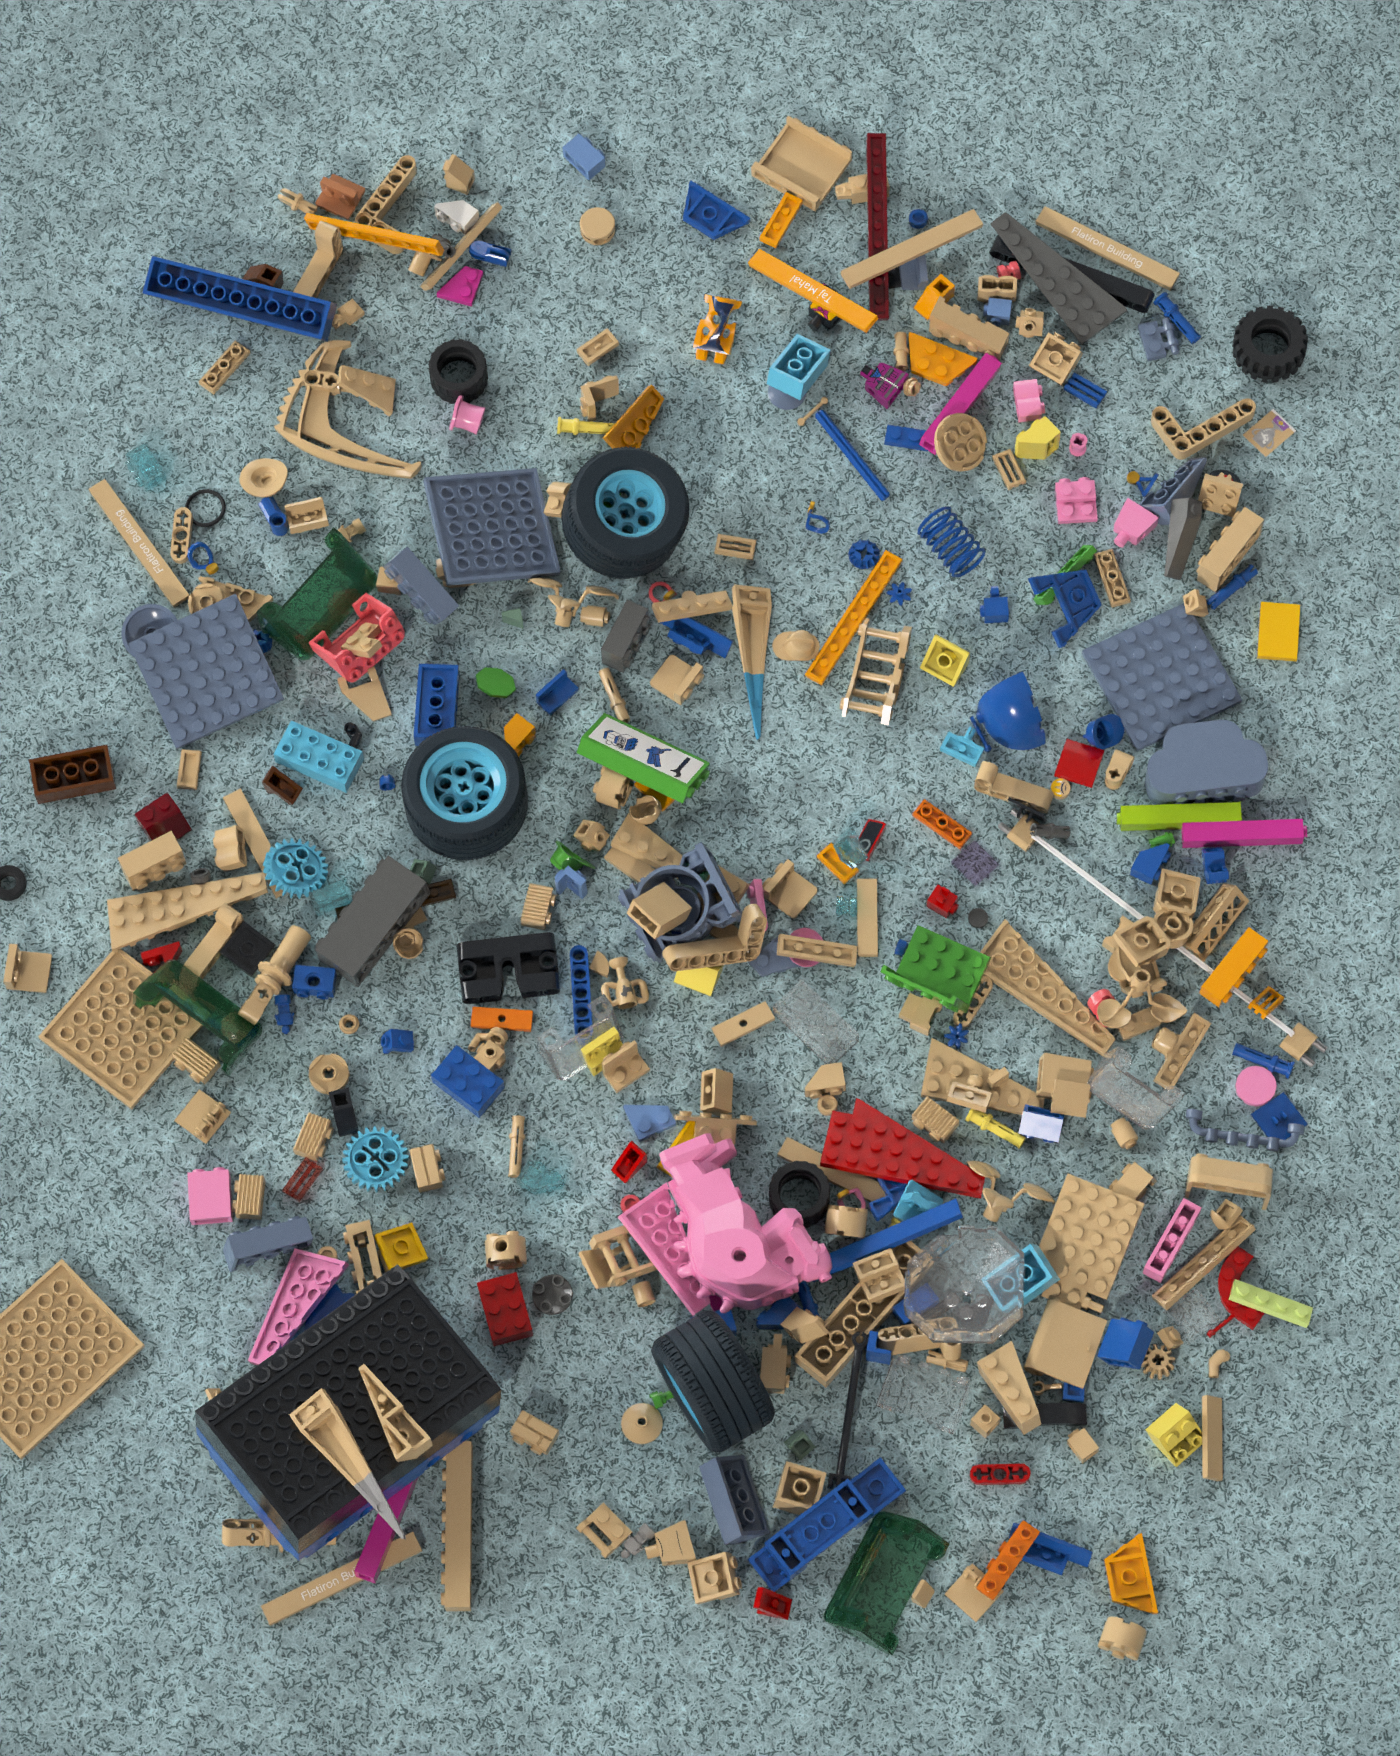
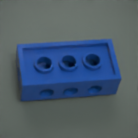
M419 664L414 723L415 746H419L423 740L436 732H440V730L456 727L460 678L458 665Z

